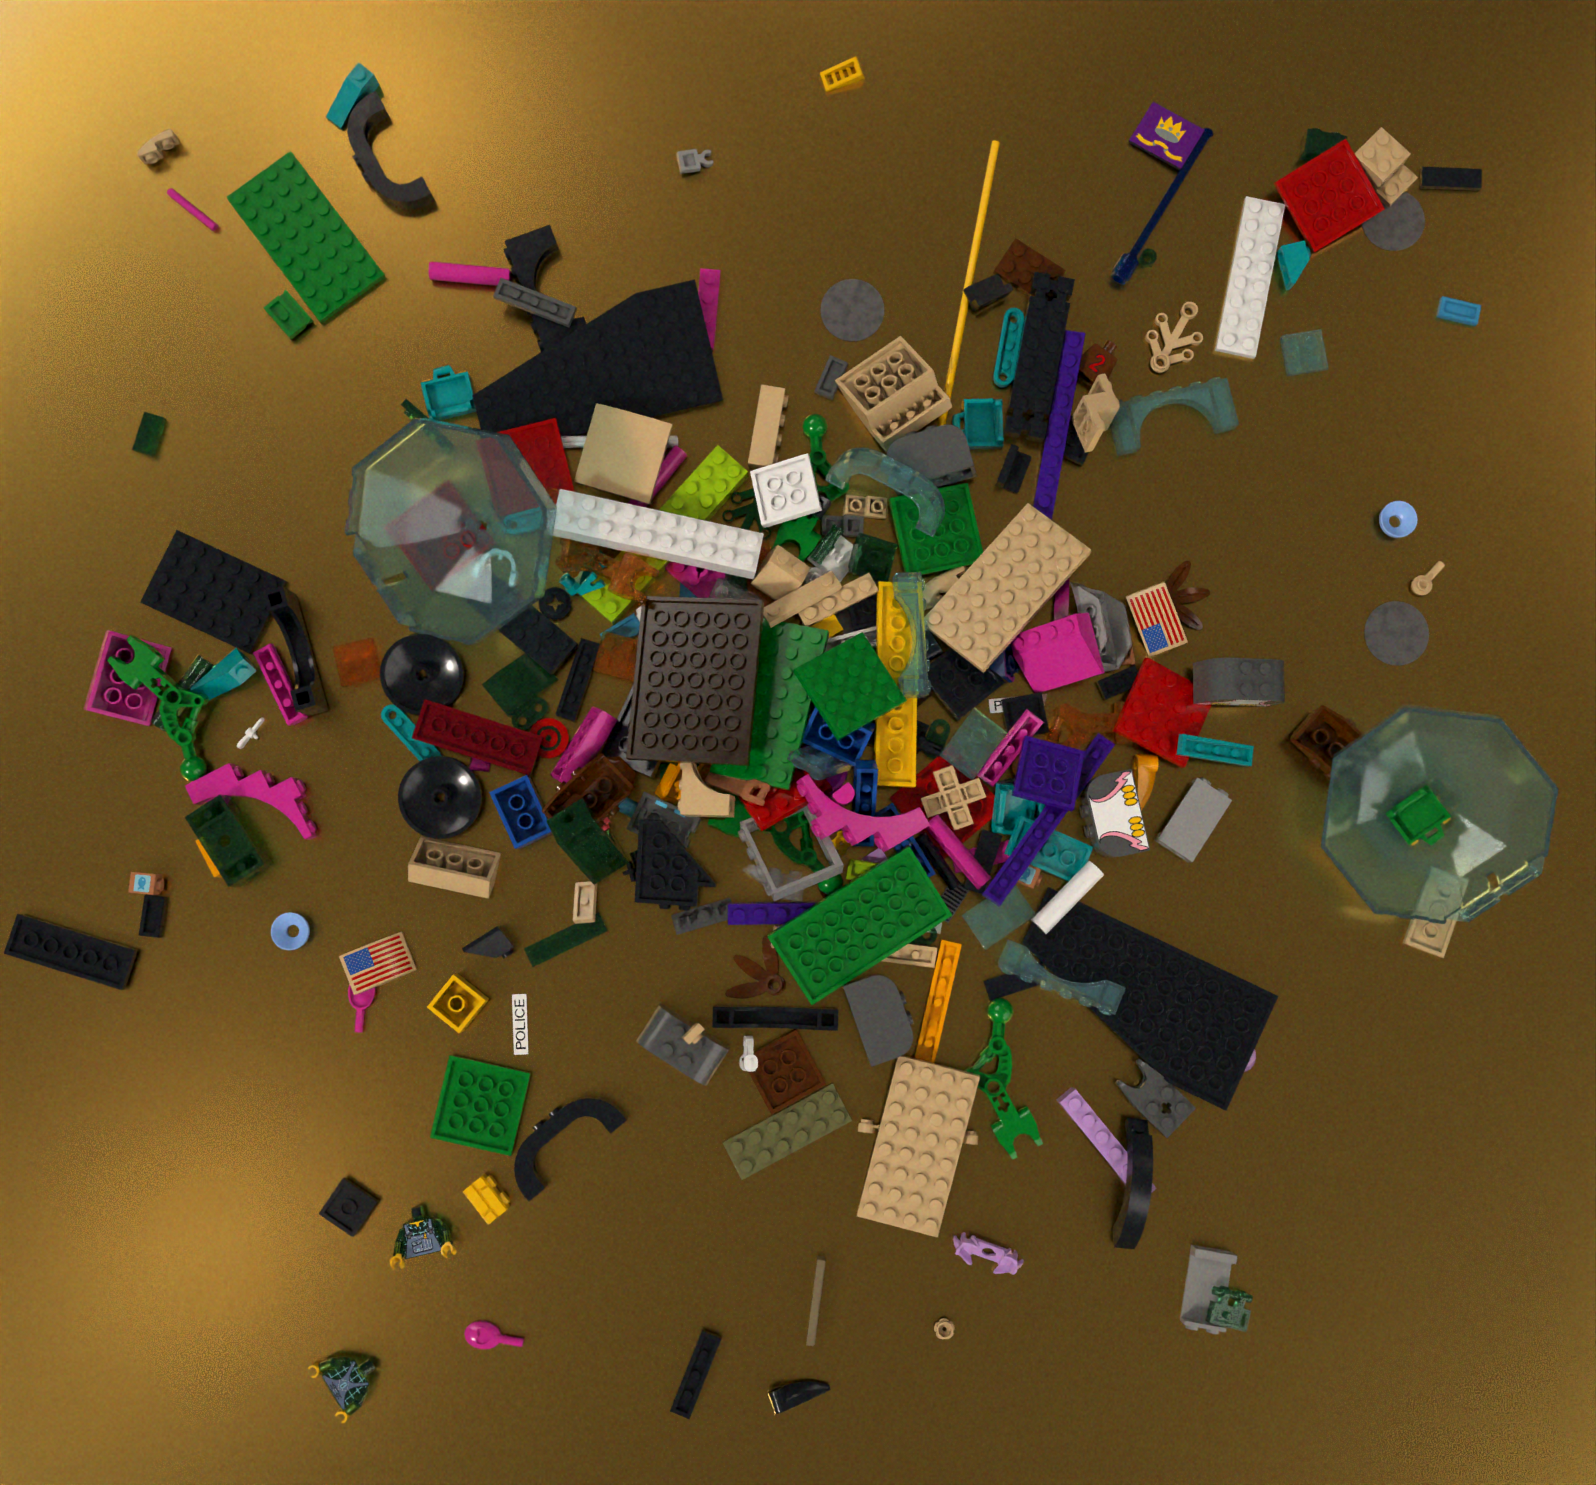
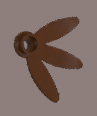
M1185 561L1173 571L1166 587L1179 620L1191 628L1201 630L1203 624L1199 618L1180 603L1204 599L1210 595V591L1199 587L1185 588L1177 591L1186 580L1191 568V562Z
M767 935L762 940L763 959L767 971L747 957L734 955L733 959L747 975L759 982L745 983L732 987L725 992L727 997L751 998L765 992L778 996L784 992L786 983L778 975V954L775 948H771V942ZM775 982L779 983L778 989H773Z

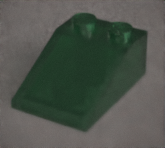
M525 653L496 672L482 685L505 714L513 718L556 683L558 678L554 674L550 675Z

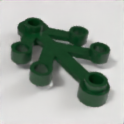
M754 488L743 492H734L731 495L732 503L740 505L744 499L754 497ZM736 495L741 497V500L738 502L733 500ZM756 497L753 503L734 510H726L722 514L723 521L726 523H731L734 521V518L746 515L741 529L749 530L755 518L759 527V533L764 530L769 532L768 536H763V540H768L771 537V530L768 527L763 528L761 525ZM727 513L732 515L730 520L725 519Z

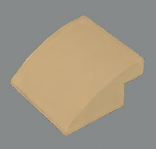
M901 336L835 380L852 409L886 452L894 441L905 437L909 432L919 431L952 408L949 396L938 386L934 370Z
M596 403L574 482L650 504L673 425L647 416Z

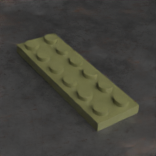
M831 1083L722 1143L741 1180L851 1122L852 1119L835 1086Z

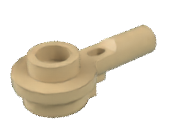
M1438 561L1425 576L1415 577L1411 584L1413 592L1421 596L1428 594L1432 589L1431 581L1444 568L1445 564Z

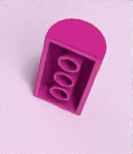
M591 707L550 776L561 783L563 781L567 783L572 778L571 773L579 766L583 768L596 757L618 720L597 707Z

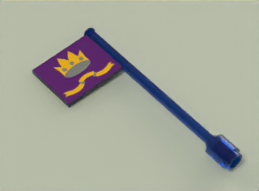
M1152 102L1129 139V143L1180 171L1130 253H1123L1112 269L1111 277L1119 284H1125L1132 277L1139 265L1137 260L1139 252L1207 141L1214 134L1210 128L1202 129L1155 102Z

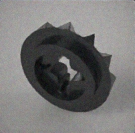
M552 587L541 594L539 609L545 617L557 620L564 618L570 612L572 602L565 590ZM554 596H556L558 602L564 603L557 606L556 612L553 606L547 605L554 601Z

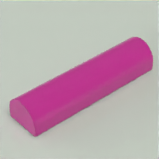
M429 262L430 280L494 286L498 285L500 278L512 282L513 274L507 268Z
M677 445L663 459L652 499L687 458V454ZM630 499L627 503L645 508L648 505L634 499Z
M270 643L253 652L287 725H295L308 718L307 715L295 711L290 691L294 690V686L274 644Z
M1026 709L976 775L994 787L1021 752L1024 736L1033 737L1044 722Z
M847 782L832 794L831 800L843 808L847 807L854 798V788Z
M936 815L929 821L930 826L926 827L927 831L976 889H980L991 879V876L939 815Z

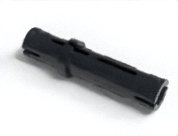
M926 832L919 835L915 840L924 851L925 857L931 861L949 887V890L959 886L961 882L940 854L939 847H935Z

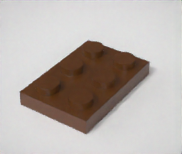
M1015 238L993 274H999L1001 279L1030 297L1034 296L1029 294L1035 272L1050 274V280L1057 281L1058 277H1062L1066 270Z

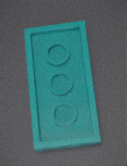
M1019 815L1004 854L1008 856L1012 854L1035 821ZM1054 830L1030 865L1069 881L1088 862L1093 847Z

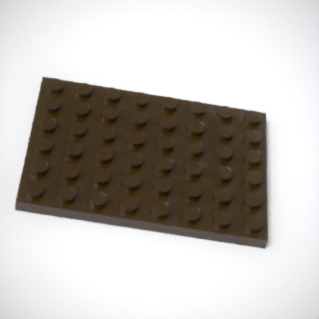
M642 597L626 759L749 766L764 612L763 600Z

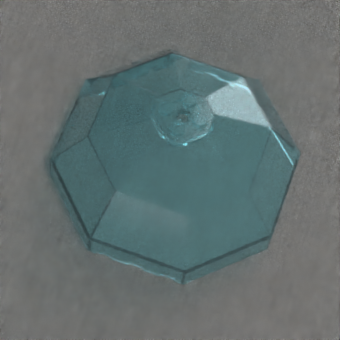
M415 418L352 467L351 476H353L352 489L349 491L348 506L350 508L349 517L346 519L345 534L347 536L355 535L353 556L357 559L371 580V583L376 585L378 588L377 592L381 595L399 624L412 626L409 627L411 632L428 634L445 640L463 642V644L473 645L482 642L544 597L557 506L510 435L428 418ZM481 521L487 523V530L480 529ZM463 543L466 544V545H470V544H471L472 546H471V547H465V546H463ZM401 572L406 576V579L389 584H384L383 582Z
M1404 704L1334 754L1321 848L1374 914L1394 915L1400 918L1426 920L1438 924H1445L1447 922L1446 919L1470 922L1500 902L1499 896L1504 893L1508 894V896L1542 874L1544 859L1548 856L1559 789L1554 780L1501 716ZM1428 784L1433 792L1441 797L1440 801L1452 817H1450L1451 820L1447 823L1441 824L1445 837L1432 846L1421 838L1413 846L1408 845L1385 813ZM1434 828L1433 830L1425 834L1426 837H1430L1431 835L1436 833L1438 829ZM1493 872L1497 877L1499 885L1495 889L1487 878Z

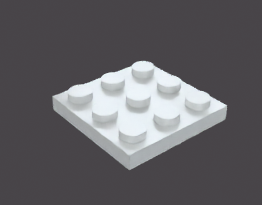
M808 453L750 471L763 528L822 511L811 459Z

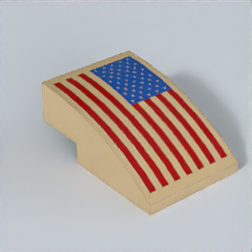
M1164 581L1125 596L1149 657L1188 643Z
M403 932L388 936L339 956L354 995L381 986L417 970Z

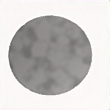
M1404 192L1389 208L1382 203L1385 210L1362 223L1363 230L1372 243L1385 250L1398 251L1412 246L1420 238L1424 230L1425 216L1420 203L1412 195Z
M858 279L840 281L830 287L823 297L821 303L822 321L828 331L839 339L846 341L866 339L878 330L883 321L884 303L882 297L872 285Z
M1392 601L1384 603L1372 611L1366 621L1364 635L1369 650L1377 659L1390 665H1405L1415 661L1425 651L1429 640V628L1424 616L1414 606L1405 602Z

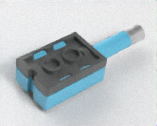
M646 792L643 793L639 803L626 798L618 806L620 808L619 812L631 817L626 828L627 830L638 834L639 819L662 820L686 849L690 843L687 840L690 832L695 833L701 820L699 817L680 815L678 807Z

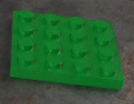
M968 483L889 498L906 579L962 566H971L983 553Z
M863 632L800 665L793 671L837 741L907 701Z
M449 1055L430 1138L512 1156L531 1073Z

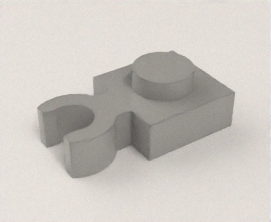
M697 149L678 151L676 156L680 174L700 171V165L711 167L714 163L713 160L707 161L704 158L705 156H710L711 150H704L701 154L697 153Z

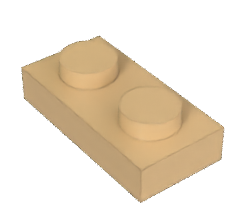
M595 881L575 883L573 922L575 924L595 922L597 883Z

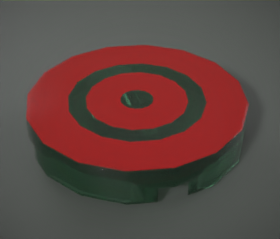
M554 718L539 720L530 730V733L544 737L538 756L544 759H554L560 756L569 745L570 735L567 728L562 722Z

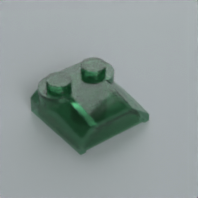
M859 533L853 544L848 564L849 573L856 577L870 573L875 581L889 582L898 544Z

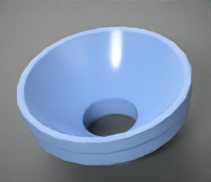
M1404 501L1390 502L1382 509L1379 515L1381 529L1385 534L1394 538L1405 537L1412 533L1418 521L1415 509ZM1391 516H1396L1399 519L1400 525L1398 527L1390 525L1389 519Z
M297 913L281 914L274 920L271 926L272 940L283 950L298 949L309 938V924L303 916ZM291 925H296L299 928V934L296 937H291L288 934V928Z

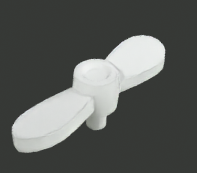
M263 717L256 722L253 728L250 727L245 731L246 735L237 744L239 749H242L250 738L256 740L259 738L256 735V730L264 722L265 719Z

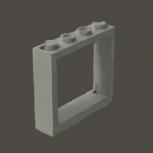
M808 805L790 815L792 816L803 811L810 826H812L810 822L817 818L816 815L810 812ZM752 817L740 822L739 837L742 842H746L748 846L746 849L750 860L754 859L757 865L755 866L756 873L759 878L763 877L765 884L763 886L768 896L771 895L774 901L843 873L844 864L830 836L822 840L816 837L830 866L776 888L750 832L758 830V826Z

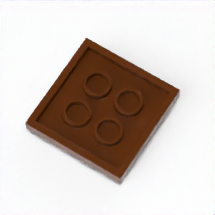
M797 1029L754 1051V1055L758 1059V1067L755 1071L749 1072L771 1115L826 1085Z

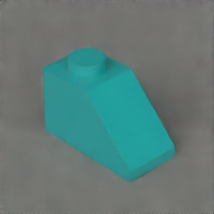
M1305 240L1282 245L1276 252L1286 290H1290L1310 260L1311 253L1309 247H1306Z

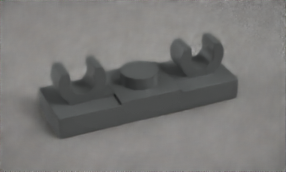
M731 897L671 915L676 934H682L727 920L728 903H732Z

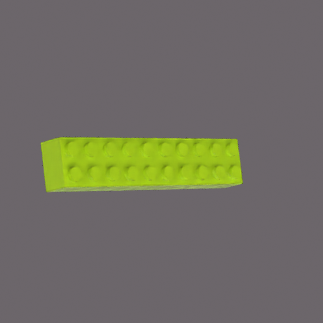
M717 445L659 511L709 521L731 495L749 477L748 471ZM621 551L592 583L595 584L597 581L602 580L606 584L605 587L586 593L582 597L612 625H615L663 573L670 561Z

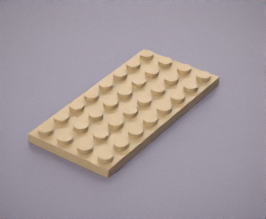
M1027 503L922 619L921 624L984 673L1091 554V549Z
M905 1055L897 1057L857 1210L858 1217L938 1237L980 1075Z

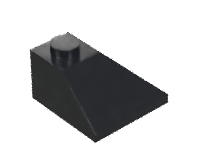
M503 925L490 930L463 947L462 950L466 953L493 958L502 956L505 959L514 953L512 949L517 947V945Z

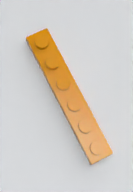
M941 939L914 1055L916 1059L935 1063L962 944Z

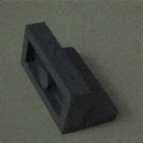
M995 274L966 287L963 291L972 310L975 311L1008 296L1013 291L1010 283L1004 285L999 274Z
M1011 444L995 486L1017 494L1032 457L1019 452V447Z

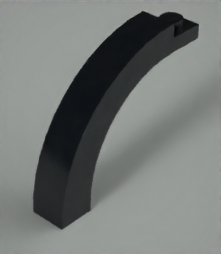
M1127 1118L1125 1121L1127 1139L1126 1187L1122 1207L1112 1230L1114 1248L1135 1249L1145 1227L1151 1199L1153 1140L1152 1135H1149L1148 1120Z

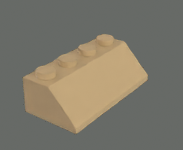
M421 836L408 863V881L489 899L495 883L501 853Z

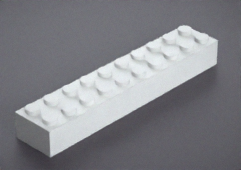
M564 489L559 490L551 525L552 536L754 579L764 535L759 532Z

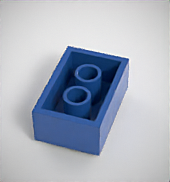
M815 707L806 726L802 742L854 766V760H860L876 724L870 722L837 741Z
M525 775L489 792L515 849H521L556 832L550 819L542 812L544 805L530 776Z

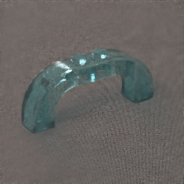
M869 448L849 449L838 457L828 471L825 481L841 489H844L853 474H864L906 495L915 502L919 509V519L915 528L931 537L935 535L943 521L945 504L938 488L921 473L879 451Z

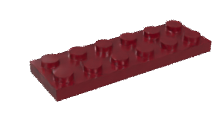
M426 699L424 700L412 735V739L529 776L532 774L544 738L540 735Z

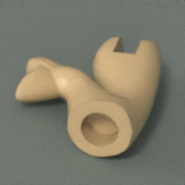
M962 566L950 569L919 588V600L924 608H933L943 597L940 594L947 593L959 580L957 576L968 570L967 567Z

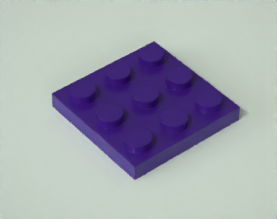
M1025 735L1012 796L1073 811L1085 751Z

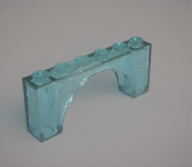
M1215 377L1203 384L1198 381L1189 384V387L1185 388L1176 386L1164 393L1160 390L1152 392L1150 396L1146 397L1137 395L1130 398L1129 401L1123 402V400H1119L1120 408L1111 422L1110 428L1117 455L1122 456L1138 452L1141 448L1140 430L1145 417L1151 411L1163 405L1183 404L1195 408L1208 419L1215 434L1234 430L1239 425L1227 378L1220 379V377Z

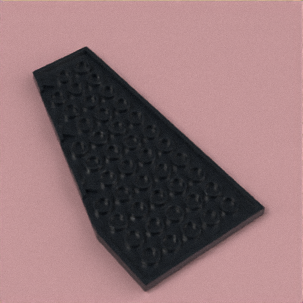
M695 279L633 294L472 395L482 435L553 418L557 420L561 436L587 433L596 403L651 418L723 401Z
M1048 887L1036 914L1058 891ZM1079 901L1047 934L1032 921L1022 942L1027 949L1148 1065L1164 1076L1163 1079L1227 1111L1278 999L1277 995Z

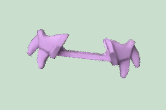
M965 1232L961 1234L960 1240L956 1235L953 1237L956 1248L955 1254L961 1256L968 1265H972V1254L997 1262L998 1266L994 1270V1274L1010 1273L1014 1275L1023 1265V1259L1017 1260L1018 1253L1016 1250L1012 1253L1011 1248L1006 1249L977 1239L975 1235L967 1239ZM990 1248L994 1251V1253L987 1254L983 1251V1249Z

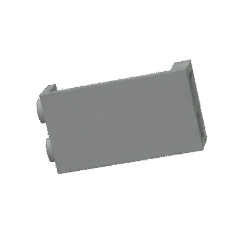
M1203 777L1200 779L1194 778L1191 781L1193 784L1163 831L1158 833L1154 841L1188 863L1194 861L1232 802L1228 798L1229 794L1220 788L1216 790L1211 787L1212 783Z
M1191 1245L1180 1321L1185 1325V1328L1196 1331L1198 1328H1204L1206 1332L1212 1334H1219V1331L1226 1332V1327L1223 1325L1230 1271L1231 1265L1237 1262V1255L1233 1252Z

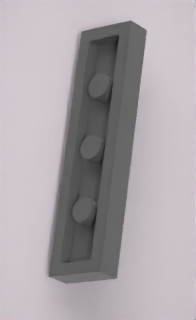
M500 278L493 295L496 300L566 327H570L577 310L573 305Z

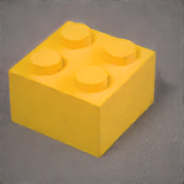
M456 973L451 976L427 1008L456 1032L462 1033L489 1001V998Z

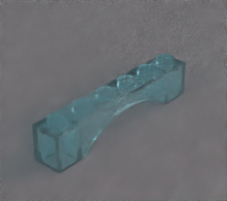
M897 572L893 576L894 598L906 613L912 634V649L909 661L898 678L899 689L905 698H924L931 691V681L928 680L927 673L930 670V661L926 657L929 642L928 639H925V631H927V619H924L926 600L923 598L925 580L922 578L921 572Z
M1007 940L998 962V967L1006 974H1017L1025 982L1032 983L1033 981L1040 984V987L1045 990L1051 991L1053 989L1060 992L1059 995L1064 998H1075L1083 1006L1099 1008V1012L1105 1015H1116L1126 987L1108 980L1078 983L1061 979L1044 969L1034 959L1027 947L1011 940Z

